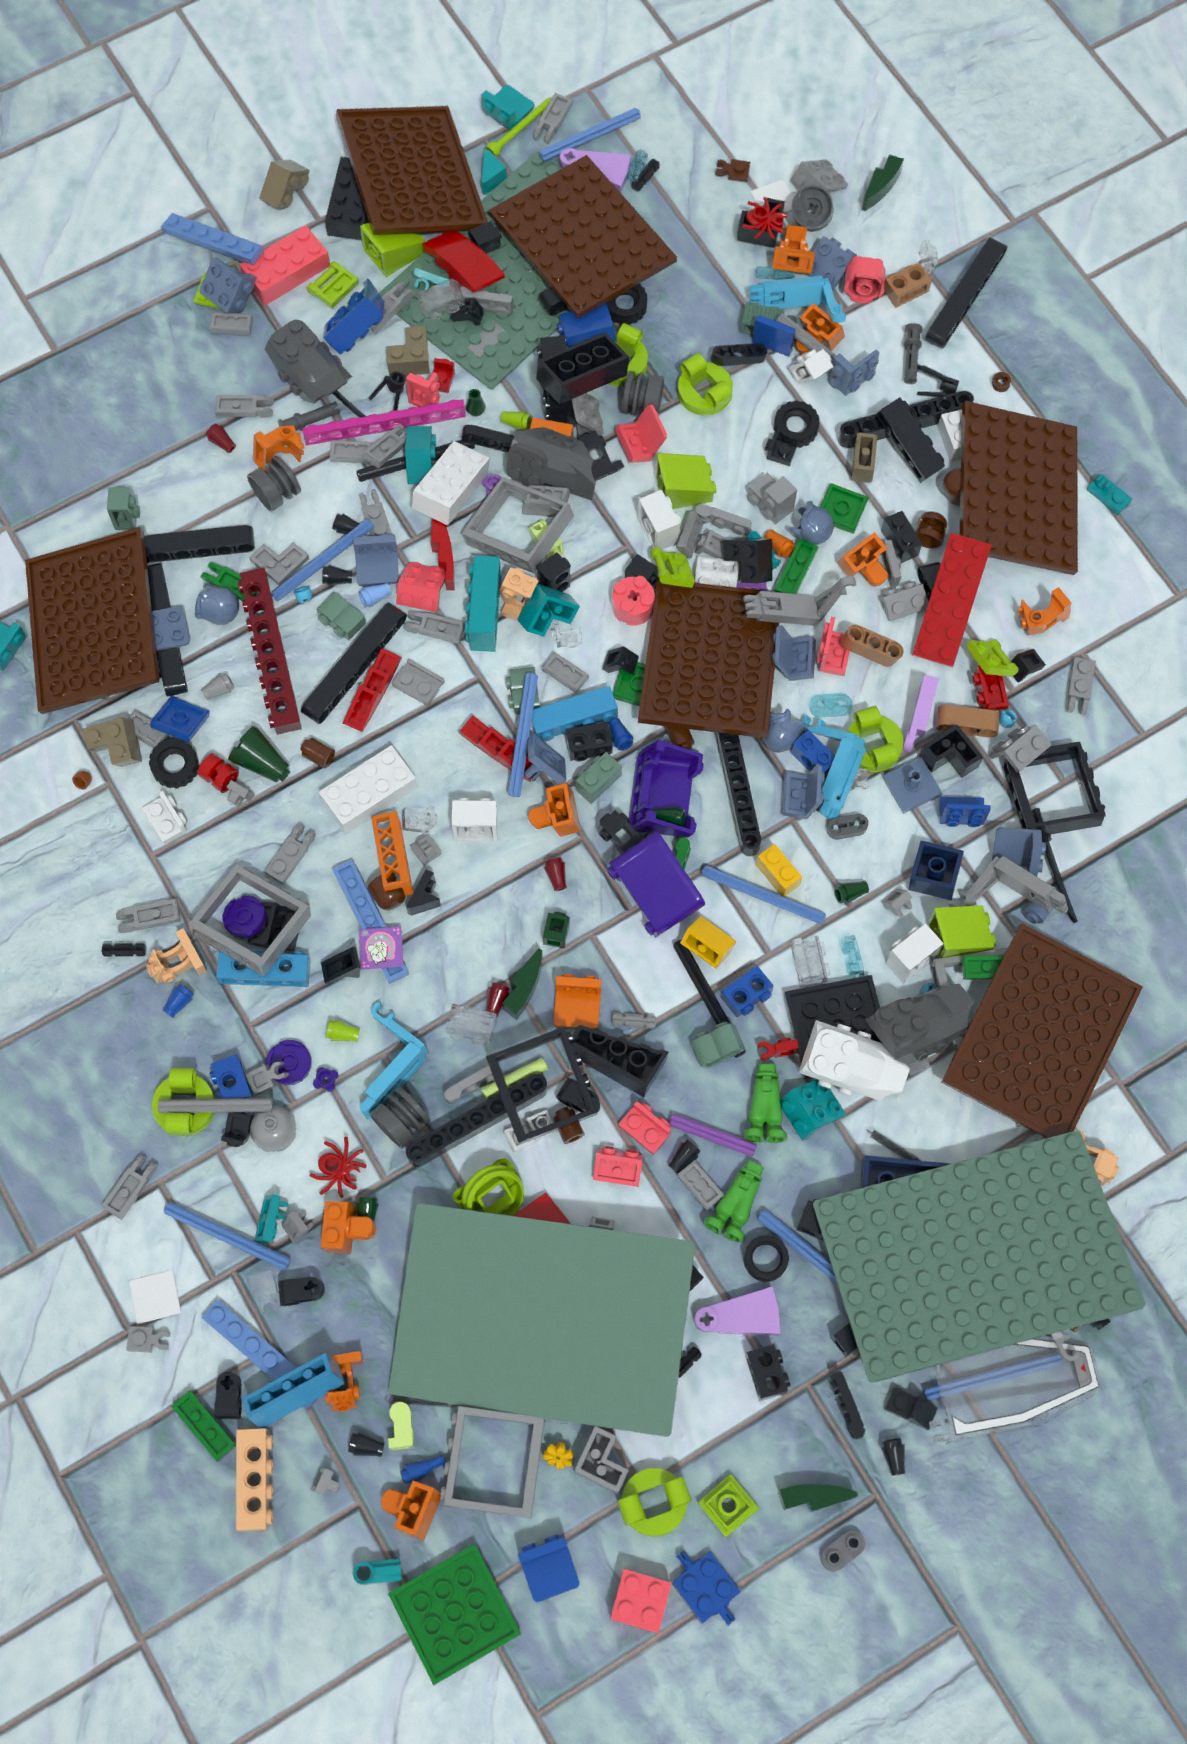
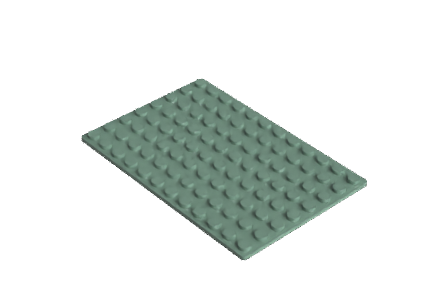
M538 151L533 153L481 200L488 222L491 221L495 228L498 227L502 235L500 239L501 248L487 255L504 272L505 278L479 291L484 290L490 293H503L513 296L514 309L512 314L484 310L479 326H476L471 320L454 322L450 318L454 300H458L459 297L457 290L462 285L457 283L455 290L448 289V292L437 289V284L431 281L429 292L424 291L425 282L420 284L419 289L415 287V281L420 278L413 275L415 268L449 279V271L436 265V258L427 252L421 254L379 292L382 297L398 282L405 284L404 291L411 289L414 296L407 304H403L404 306L396 315L411 327L426 326L427 340L489 389H494L533 353L537 346H540V338L550 337L558 329V323H561L559 314L571 312L570 309H567L554 316L548 314L539 301V296L550 286L489 215V209L561 169L551 160H541ZM456 230L470 239V230ZM493 321H495L506 332L498 334V343L495 345H486L484 347V354L481 357L476 356L468 347L471 344L478 345L481 343L480 334L483 330L488 333L493 332L495 329Z
M1079 1131L1065 1133L816 1200L813 1203L815 1215L866 1376L871 1383L1137 1311L1145 1307V1300L1082 1134Z
M419 1203L416 1205L389 1393L404 1397L668 1437L672 1432L695 1243L687 1240Z

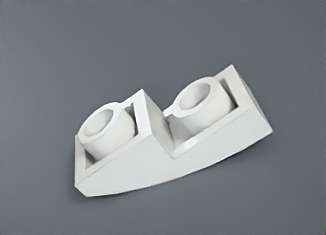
M547 1110L527 1118L521 1124L525 1134L553 1124V1121ZM513 1127L506 1129L503 1134L513 1153L552 1133L521 1145L517 1141Z

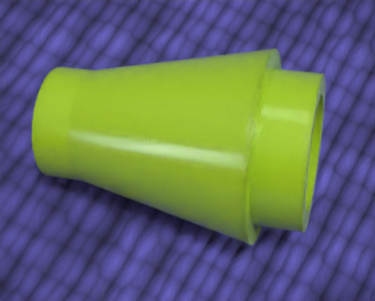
M527 411L502 412L501 423L520 431L528 430L531 427L533 418Z
M337 1019L335 1021L329 1020L325 1038H329L331 1041L357 1042L360 1029Z

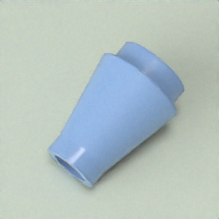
M388 583L363 587L359 591V597L364 607H372L392 594Z

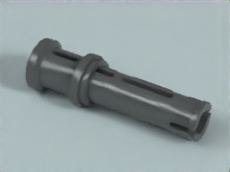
M910 323L905 326L906 340L904 341V347L906 349L904 381L906 384H915L917 382L918 350L922 346L920 334L923 331V327L917 323Z
M334 401L301 415L300 413H295L293 417L288 419H279L278 425L279 427L294 425L296 431H303L302 428H305L307 425L340 414V409L331 411L332 408L338 407L337 402Z

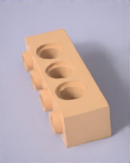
M266 1428L237 1430L236 1531L239 1532L269 1530V1524H273V1510L269 1509V1499H273V1485L269 1484V1474H273V1460L269 1459V1449H273V1435L269 1434V1430ZM258 1448L261 1451V1457L253 1462L249 1457L250 1452ZM255 1473H259L261 1482L259 1485L252 1487L249 1482L250 1477ZM259 1498L261 1507L258 1511L252 1512L249 1504L251 1500Z

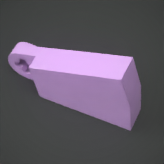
M572 148L564 149L560 153V164L562 167H566L587 155L618 191L622 193L628 180L631 155L582 151ZM569 156H570V157H573V159H571L570 161H567V159L569 158Z
M924 675L910 728L907 730L902 751L911 753L915 736L923 737L925 734L939 682L937 677Z
M773 1286L703 1307L697 1311L694 1319L696 1327L702 1332L736 1335H780L779 1308ZM705 1313H708V1317L713 1318L709 1326H705L704 1322H700Z

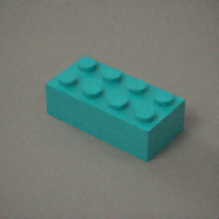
M474 556V564L470 563L469 576L471 578L470 582H468L469 601H467L466 614H468L467 621H465L466 643H470V651L496 652L500 600L499 589L501 587L500 557Z

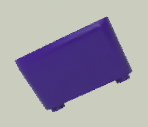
M661 740L654 741L640 751L636 760L629 813V824L636 832L652 834L657 831L660 835L686 838L694 835L697 824L694 817L688 816L692 779L701 774L703 770V754ZM671 807L685 809L684 826L681 827L656 819V812H653V809Z
M657 831L606 864L609 876L613 880L617 879L623 882L645 915L646 923L644 928L649 935H654L655 938L705 906L702 895Z

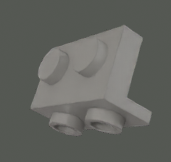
M910 581L902 584L903 588L897 590L895 587L883 591V595L878 596L879 600L883 601L888 621L927 609L928 601L923 584Z

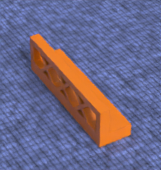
M397 811L372 816L384 891L403 888L405 896L414 894L401 822ZM390 820V825L385 830L378 827L377 823ZM386 837L393 840L388 848L381 845ZM389 854L396 857L395 862L391 866L384 863ZM392 873L400 876L399 881L390 883L387 881Z

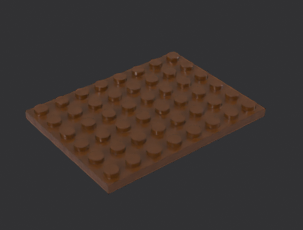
M449 106L336 109V119L373 235L471 230L488 222Z
M587 155L489 209V215L577 319L677 262V256Z
M965 401L962 404L960 535L992 544L988 555L990 558L1075 575L1078 572L1077 426Z
M140 527L25 560L38 712L45 714L159 682L144 531Z
M659 578L657 579L638 723L767 738L775 664L773 662V653L776 647L774 634L779 623L759 621L758 618H748L746 615L748 610L745 609L746 603L743 600L745 595H757L761 590L694 583L693 587L689 588L663 584Z
M1021 923L941 1083L1046 1139L1073 1132L1143 986Z

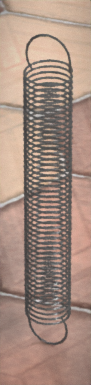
M876 1130L871 1132L873 1140H878L882 1143L881 1145L884 1144L887 1146L886 1148H890L889 1150L892 1149L895 1151L894 1153L897 1152V1155H902V1158L919 1160V1157L916 1158L915 1155L910 1154L911 1152L908 1153L907 1150L902 1149L903 1147L900 1148V1145H895V1142H891L892 1140H887V1137H883L884 1135H879V1132Z
M393 1395L396 1403L400 1402L397 1395ZM399 1396L401 1398V1402L406 1403L403 1396ZM406 1397L408 1404L412 1405L409 1397ZM412 1398L414 1404L418 1405L416 1399ZM419 1399L420 1405L424 1406L423 1401ZM425 1400L426 1405L430 1406L429 1402ZM431 1401L432 1406L435 1407L434 1401ZM437 1402L438 1406L442 1407L441 1403Z

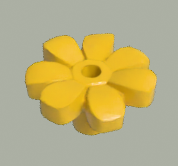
M557 1442L556 1446L553 1444L548 1445L547 1451L543 1452L542 1457L544 1460H547L546 1463L548 1465L554 1466L556 1464V1469H563L564 1466H572L573 1451L565 1450L566 1445L563 1442Z

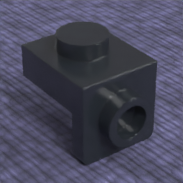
M229 1112L225 1133L221 1136V1141L227 1142V1145L232 1147L244 1145L249 1139L253 1114Z

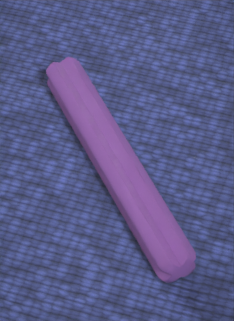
M672 1114L669 1121L671 1127L749 1156H753L757 1145L753 1142L677 1114Z

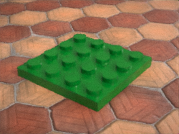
M475 1544L388 1593L433 1686L521 1635Z

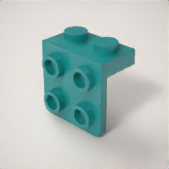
M505 85L496 95L491 94L487 90L481 94L482 111L509 130L534 109V102L510 85Z
M0 622V669L3 671L26 639L22 627L14 622L10 627Z
M818 1079L792 1089L780 1100L783 1112L802 1141L808 1139L819 1128L845 1116V1111L831 1089L819 1085Z

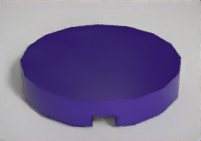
M247 895L241 896L237 900H232L226 906L222 915L224 927L228 933L235 938L242 939L257 934L263 928L267 918L266 909L261 901L254 896Z
M295 1040L279 1042V1044L270 1049L266 1058V1065H269L270 1068L275 1062H284V1065L278 1068L279 1074L288 1072L289 1075L284 1079H275L277 1083L283 1085H295L302 1082L309 1075L312 1068V1058L308 1049L302 1043Z

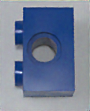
M809 730L793 743L791 754L810 772L817 764L822 765V772L825 773L824 779L827 778L835 755Z
M237 1054L211 1063L213 1071L209 1072L213 1084H218L220 1092L216 1093L218 1099L253 1098ZM229 1079H235L236 1083L233 1087H225V1083Z

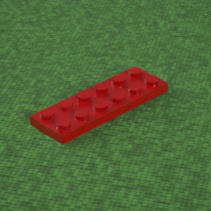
M954 533L950 534L914 647L913 656L953 668L992 544Z

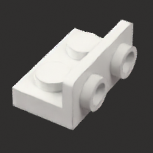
M698 556L695 583L736 587L739 561H724L722 558Z
M161 791L159 792L160 798L142 807V810L165 845L187 832L184 826L187 821L181 812L176 813L174 810L176 804L170 795L166 796Z

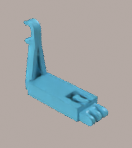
M822 275L764 281L763 284L751 285L749 287L751 292L749 294L750 304L758 303L761 306L764 305L769 308L775 306L780 309L810 306L812 303L815 305L824 304L831 321L836 323L846 321V313H842V305L835 302L829 279H823Z
M805 715L802 721L807 724L808 730L811 733L840 742L821 790L824 793V802L820 809V814L831 820L838 817L841 808L843 809L866 751L864 747L865 740L856 734L826 727V723L822 719L818 721L816 727H810L811 718Z
M380 1002L375 1003L371 1009L374 1019L401 1040L406 1047L366 1089L365 1094L368 1098L360 1106V1110L366 1119H372L369 1113L380 1103L386 1105L389 1102L387 1096L389 1094L394 1096V1090L397 1087H403L426 1061L425 1056L429 1053L424 1043L394 1021V1013H389L387 1018H382L377 1014L382 1009Z

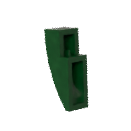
M889 154L884 169L875 168L864 196L863 211L877 204L892 189L902 171L904 158Z
M540 948L537 949L510 980V987L513 991L502 1003L503 1010L515 1020L526 1009L537 987L543 959Z
M827 1484L797 1485L777 1491L783 1510L807 1503L809 1512L858 1496L857 1491Z

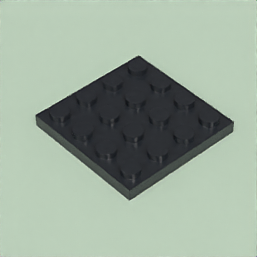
M872 975L784 992L794 1039H797L799 1045L798 1056L800 1064L802 1063L816 1020L837 1027L838 1024L851 1028V1033L858 1034V1031L870 1034L871 1040L882 1043L865 1021L866 1018L875 1015L876 1011L880 1008ZM803 1074L804 1079L812 1078Z

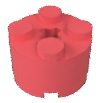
M854 256L846 267L844 292L854 302L871 303L873 299L881 298L884 293L885 267L883 261L879 258Z
M643 576L627 577L614 585L612 594V610L615 617L619 621H623L631 626L645 623L653 612L655 600L653 587Z

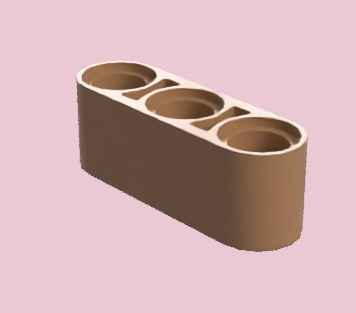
M860 625L850 626L840 637V643L846 650L886 667L894 665L904 653L903 647L898 642Z
M941 705L937 709L936 729L945 732L958 724L966 735L995 737L998 735L1000 713L987 709Z

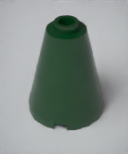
M252 726L241 737L237 748L234 747L228 757V760L276 783L279 780L283 782L290 774L288 770L290 765L255 726Z

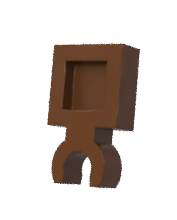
M731 159L730 164L725 160H717V167L722 169L716 168L715 175L719 177L729 175L728 180L748 182L751 162Z

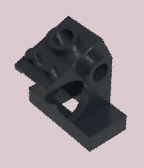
M596 431L583 433L577 438V440L583 442L588 452L596 448L602 459L593 462L592 475L595 481L624 468L621 459L611 463L605 449L606 442L603 436H599Z
M616 810L611 814H605L599 821V836L606 842L611 840L620 854L651 834L646 833L640 837L629 824V818L622 812L619 814ZM621 829H624L630 837L624 844L616 835Z

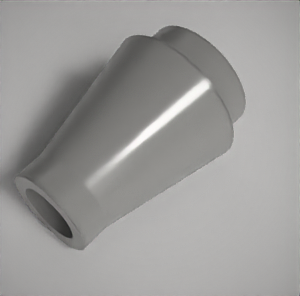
M224 673L216 676L201 691L206 700L231 692L234 685L228 674Z

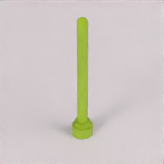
M548 97L497 142H489L484 147V150H489L497 158L501 154L502 147L542 114L552 98Z

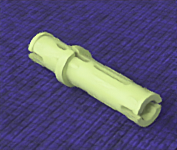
M540 1057L534 1062L505 1075L504 1079L508 1088L531 1075L547 1071L548 1068L545 1061ZM495 1081L481 1087L486 1100L499 1094Z

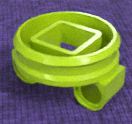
M623 323L618 334H615L616 343L632 360L628 365L627 376L608 383L613 386H624L629 371H635V381H637L639 373L645 374L648 366V352L641 342L643 331L626 323Z
M696 353L680 363L679 370L682 374L678 381V397L687 410L698 415H713L722 411L732 400L733 382L729 373L723 367L706 362L700 353ZM707 379L713 387L705 392L703 399L693 387Z
M877 706L854 712L853 718L855 721L849 726L847 732L856 734L861 738L880 733L885 744L871 749L869 755L865 751L859 769L867 772H882L897 765L904 745L903 735L897 724L891 719L880 715Z
M170 1068L169 1078L165 1079L157 1087L152 1098L154 1118L168 1136L183 1137L199 1133L211 1122L214 1113H195L194 1116L192 1113H159L158 1102L160 1100H173L174 1094H194L196 1099H215L209 1085L202 1078L196 1076L195 1068Z
M502 1158L474 1173L465 1186L458 1188L453 1193L452 1198L459 1209L513 1216L522 1205L524 1185L512 1163L508 1159ZM499 1185L506 1194L486 1208L481 1197Z
M648 1468L639 1471L629 1479L624 1487L622 1499L618 1500L617 1503L625 1526L630 1525L640 1534L658 1537L666 1535L678 1527L685 1516L687 1503L691 1502L692 1499L684 1477L677 1478L671 1472L664 1469ZM662 1486L671 1511L646 1519L638 1494Z

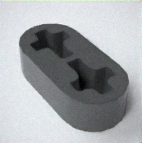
M862 814L833 818L828 823L827 834L835 840L863 835L869 825L868 819ZM855 821H859V824H863L861 829H858L857 826H853L855 824ZM834 825H837L838 828H841L840 833H837L836 830H832L834 828Z

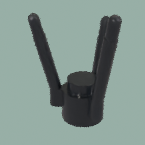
M917 365L918 369L942 380L939 389L943 390L942 392L918 391L917 395L941 397L956 392L959 380L947 377L925 365Z
M395 371L390 374V377L385 376L384 380L368 399L372 400L387 384L388 389L396 393L393 410L397 411L400 394L404 390L406 375Z

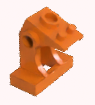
M787 225L785 239L780 240L779 247H775L772 269L811 274L815 252L807 251L808 244L805 243L807 227ZM787 258L797 259L798 261L787 260Z
M294 425L278 427L266 435H263L261 431L253 435V461L265 473L267 472L264 464L267 461L271 462L273 456L279 452L284 454L290 453L301 462V455H304L302 450L304 449V444L302 443L300 433H296Z
M1059 587L1052 591L1050 606L1043 611L1032 610L1022 599L1021 606L1018 607V615H1023V617H1020L1022 628L1027 629L1028 635L1045 632L1059 621L1064 622L1070 618L1071 601Z
M361 1351L332 1355L330 1357L339 1364L342 1377L347 1376L348 1389L337 1392L334 1389L325 1394L326 1404H331L332 1411L339 1412L357 1408L356 1400L360 1399L359 1385H354L352 1365L364 1364L363 1354Z

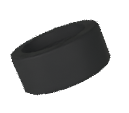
M770 1235L758 1236L749 1243L745 1250V1268L749 1275L756 1280L763 1282L774 1281L782 1276L788 1266V1249L777 1237ZM761 1245L773 1246L780 1255L778 1267L771 1272L760 1271L753 1263V1253Z

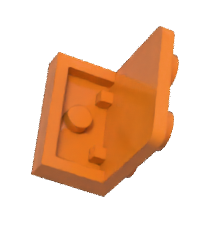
M572 974L556 976L555 1027L576 1029L578 1025H582L595 1030L598 1028L601 979L591 975L584 976V978H577Z

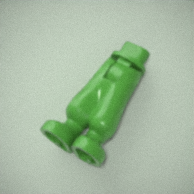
M758 1064V1073L755 1074L753 1097L749 1111V1122L752 1127L744 1131V1140L762 1143L764 1141L763 1125L765 1122L767 1123V1143H781L787 1140V1133L779 1129L783 1116L780 1103L779 1075L776 1073L775 1064Z
M748 1160L745 1167L740 1168L729 1189L716 1206V1216H707L703 1221V1225L712 1232L721 1235L727 1219L731 1217V1222L723 1235L728 1240L742 1243L745 1235L741 1227L748 1222L754 1199L762 1181L761 1174L764 1167Z

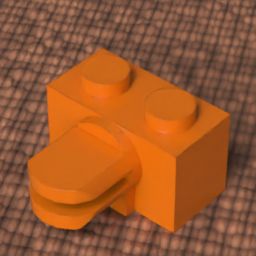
M814 303L799 317L802 328L831 351L845 337L842 325L831 321L830 316ZM797 340L796 346L800 355L811 351Z
M874 532L845 554L837 563L847 576L853 577L860 571L870 585L874 587L879 586L888 577V572L879 562V556L888 548Z
M563 783L546 788L548 801H545V805L532 808L528 813V819L536 829L553 825L554 830L560 837L580 832L581 828L574 792L569 785Z
M325 1201L320 1248L328 1253L351 1254L353 1240L373 1238L377 1230L376 1224L368 1216H355L356 1207L349 1202Z
M413 1480L407 1494L395 1489L387 1490L381 1498V1506L387 1513L398 1517L394 1525L395 1529L402 1534L424 1542L439 1505L441 1493L433 1487Z

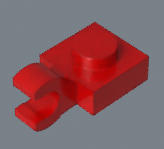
M780 1039L775 1045H771L766 1041L759 1042L757 1048H766L768 1051L766 1054L760 1055V1060L797 1054L799 1050L797 1039Z

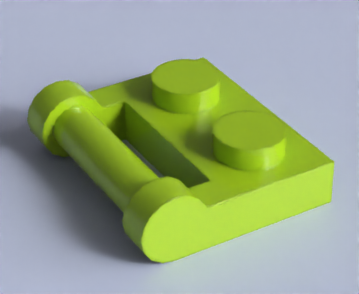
M333 261L329 264V268L315 282L309 283L306 286V290L309 294L316 296L333 309L359 284V279L340 264ZM334 274H336L322 289H320V287L328 279H330Z
M655 547L651 550L650 554L656 562L659 571L658 577L661 583L693 587L695 580L686 555L665 552L660 547Z
M993 639L990 642L969 640L966 645L986 674L1011 677L1019 670L1016 664L1011 663L1005 655L997 639Z

